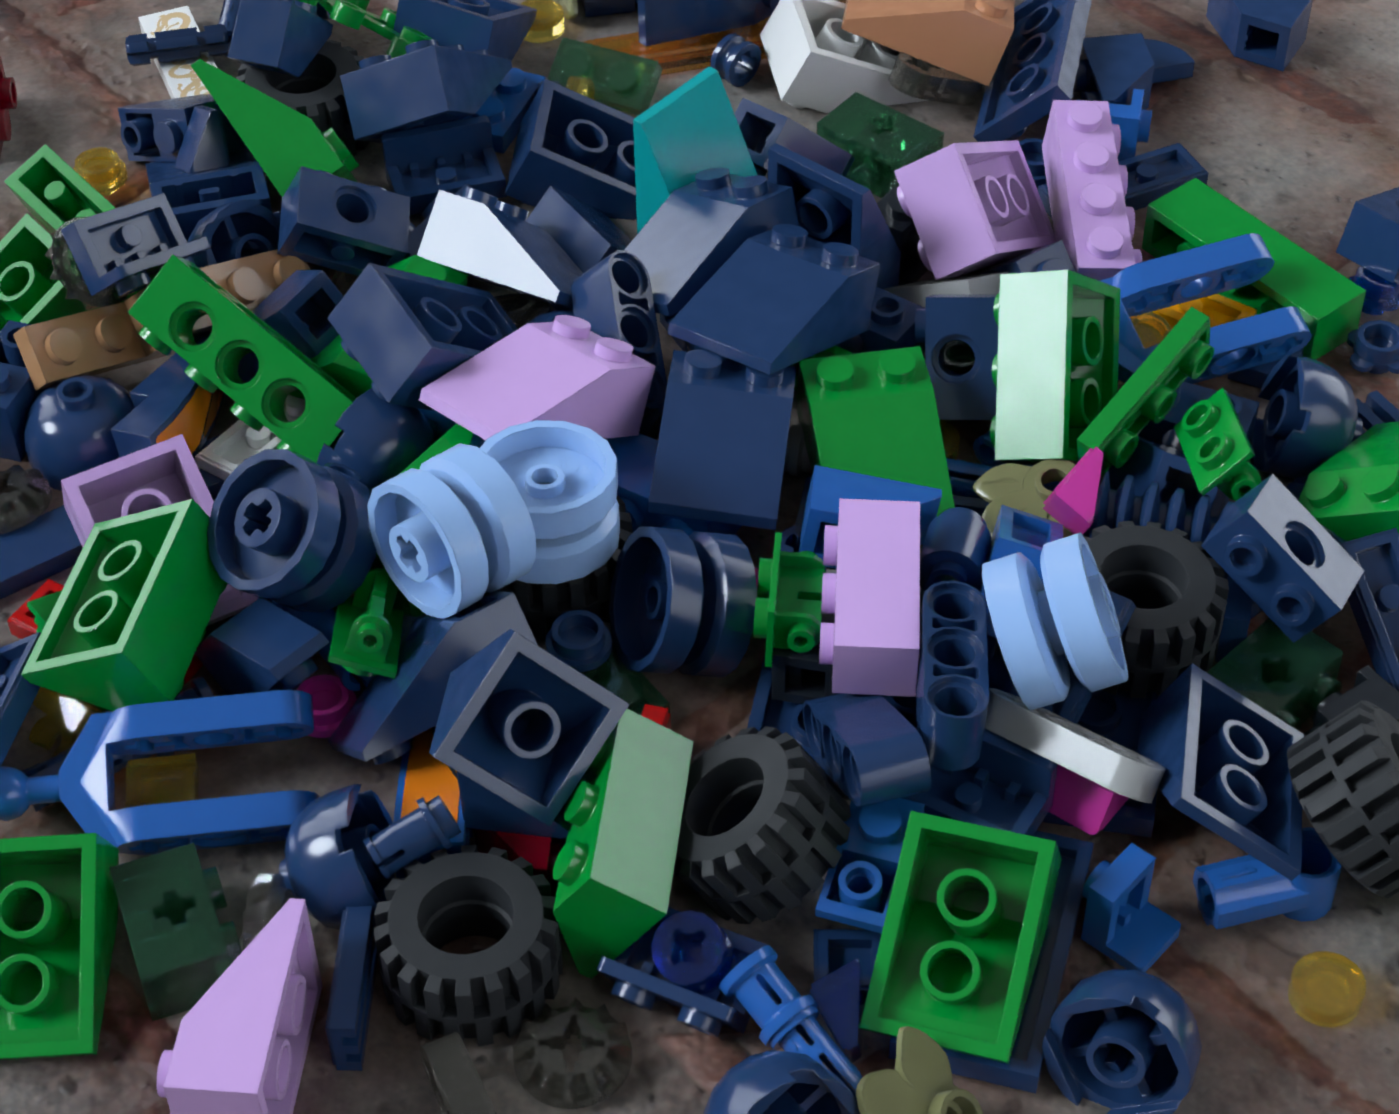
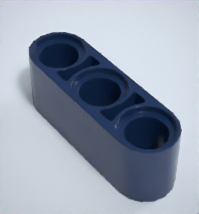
M617 250L574 279L571 285L572 306L575 317L584 319L591 324L590 331L601 337L614 338L633 346L634 355L655 365L643 414L644 418L664 405L667 380L651 282L647 269L634 254L626 250Z
M941 581L931 585L925 591L922 601L916 685L917 730L924 741L930 765L937 769L958 771L973 766L979 760L989 704L986 603L983 595L975 587L967 583Z
M835 694L804 702L803 719L811 752L815 760L856 806L861 807L925 793L930 790L931 769L929 757L920 733L882 695Z

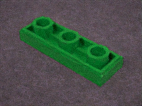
M1191 307L1077 438L1078 462L1090 448L1098 447L1104 452L1100 474L1101 479L1112 465L1120 468L1130 459L1138 445V434L1150 421L1155 424L1161 422L1174 405L1177 397L1176 390L1187 377L1193 380L1197 379L1211 362L1214 355V347L1209 345L1210 317L1194 307Z

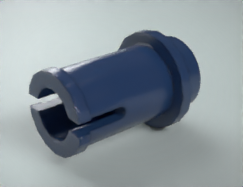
M439 795L428 802L424 797L416 800L419 808L372 837L368 836L363 839L369 854L375 864L381 866L379 869L387 880L392 878L396 872L438 846L443 845L446 850L451 848L453 845L450 839L461 833L457 822Z

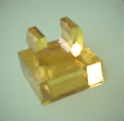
M40 687L32 704L46 713L47 716L42 717L34 724L29 735V741L49 750L56 738L62 734V741L52 756L54 757L73 747L91 714L105 712L93 704Z

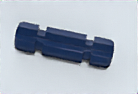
M217 24L204 26L205 31L197 32V28L193 27L154 32L155 38H148L147 33L129 35L125 41L127 58L130 65L141 66L152 64L151 59L158 58L159 63L201 58L200 53L208 52L209 57L226 55L230 49L228 32L225 25Z

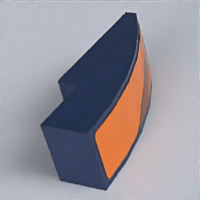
M207 331L196 335L193 338L197 345L204 343L210 337L211 332ZM175 353L129 392L134 409L111 428L119 457L183 434L194 458L205 444L217 422L224 401V392L218 388L213 394L195 383L184 372L189 363Z

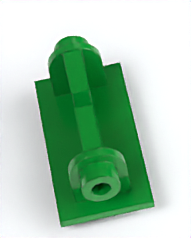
M1223 387L1207 400L1195 403L1188 409L1182 420L1174 426L1198 490L1203 496L1217 486L1228 498L1237 501L1262 482L1257 469L1248 462L1255 454L1229 395Z
M775 532L773 559L760 558L753 638L766 639L765 667H772L773 648L791 649L798 653H805L820 642L823 573H826V566L823 565V560L814 552L781 551L782 533Z
M370 569L362 585L356 590L354 598L349 597L344 603L337 606L328 662L342 665L344 669L355 675L364 677L381 675L395 679L404 611L393 608L398 587L391 580L385 569Z

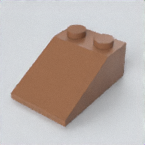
M846 0L841 29L989 86L1014 31L1015 0Z

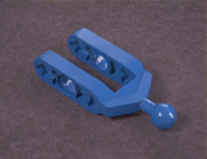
M1244 234L1140 262L1121 270L1113 277L1099 280L1120 288L1119 380L1126 383L1160 344L1158 343L1145 349L1130 317L1240 288L1261 279L1272 269L1274 260L1260 234ZM1292 306L1210 327L1209 345L1214 347L1212 360L1201 376L1195 380L1187 377L1184 382L1195 384L1280 360L1284 356L1292 355L1306 346L1311 340L1312 334L1299 309Z
M275 690L136 704L118 708L113 712L91 714L60 767L59 774L28 777L17 768L0 767V820L10 821L21 817L30 805L63 802L85 833H97L119 848V853L134 855L285 841L291 824L312 801L319 798L317 793L302 790L277 791L142 805L116 810L113 755L155 754L283 741L308 736L314 731L312 695L300 690Z

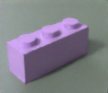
M839 498L838 526L825 525L823 565L836 566V573H823L821 614H835L834 623H821L819 664L833 665L832 693L916 697L920 628V502Z

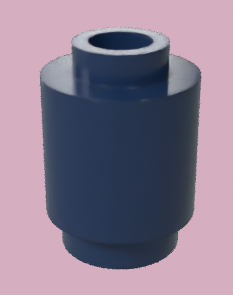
M963 507L950 508L942 512L929 524L920 554V587L924 591L931 585L941 581L963 582L975 587L978 591L980 590L983 581L982 564L988 561L992 539L985 520L978 513Z

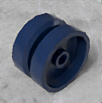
M265 449L245 459L223 483L213 503L207 530L210 559L219 577L237 590L260 598H271L280 605L301 612L322 613L344 603L362 585L376 558L377 551L370 533L367 504L371 494L366 485L328 466H320L311 459L287 449Z
M640 526L628 536L617 559L611 583L609 606L611 637L618 658L628 670L670 674L678 669L682 674L724 678L738 667L748 650L752 636L757 597L755 567L748 547L737 535L710 532H693L688 536L680 529Z

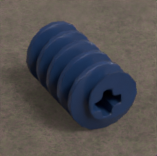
M1108 470L1097 494L1093 523L1089 527V536L1091 538L1092 529L1103 525L1114 529L1118 528V522L1133 521L1135 526H1146L1148 521L1160 523L1161 529L1173 531L1177 528L1188 533L1187 540L1190 542L1201 541L1203 543L1225 510L1234 502L1228 501L1217 517L1211 516L1210 496L1202 495L1194 508L1189 510L1186 509L1184 489L1177 488L1168 502L1162 503L1160 501L1158 482L1152 481L1140 497L1135 495L1134 476L1127 474L1117 490L1110 489Z

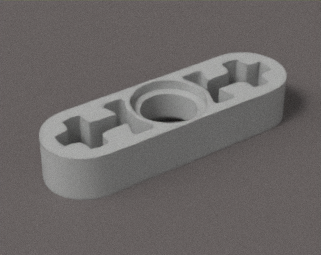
M989 688V704L985 729L1113 792L1140 802L1152 803L1166 770L1162 765L1042 707L1029 710L1018 696Z

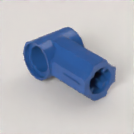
M1302 828L1301 873L1292 881L1250 854L1198 866L1195 868L1193 876L1198 908L1206 925H1213L1216 930L1280 914L1301 922L1315 921L1325 916L1332 907L1342 865L1333 856L1314 828Z

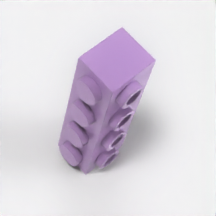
M1053 100L1042 143V153L1055 242L1063 240L1076 273L1098 281L1107 279L1131 265L1142 262L1140 249H1133L1132 246L1135 230L1134 208L1128 207L1125 204L1128 187L1127 167L1118 163L1121 146L1120 126L1112 124L1108 101Z

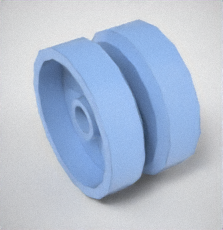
M535 420L509 426L488 438L480 449L494 458L514 481L528 507L536 534V559L530 572L517 580L532 584H559L583 578L605 565L618 548L620 533L619 503L616 499L618 488L617 458L609 442L590 428L567 421Z
M459 443L421 464L420 469L411 468L372 489L367 508L369 529L377 554L391 580L407 600L426 615L440 619L448 618L481 600L485 591L489 593L494 592L530 572L536 559V534L528 507L514 481L494 458L477 446Z
M1081 532L1043 545L1040 555V566L1044 585L1032 562L1021 552L982 564V579L986 601L1002 656L1013 684L1022 702L1029 710L1061 702L1067 698L1070 689V673L1067 658L1077 679L1091 692L1128 680L1127 663L1115 607L1106 582L1099 572L1088 543Z

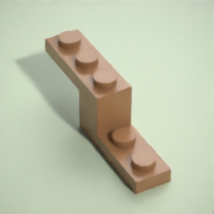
M278 249L200 268L251 311L296 270H310L307 262L295 256L277 254ZM147 286L125 302L24 326L14 333V339L35 390L48 388L56 382L70 377L96 375L166 356L140 337L138 333L143 328V325L127 313ZM208 314L200 317L195 322L192 331L193 338L207 331L212 332V321ZM172 350L169 355L175 354L176 352Z

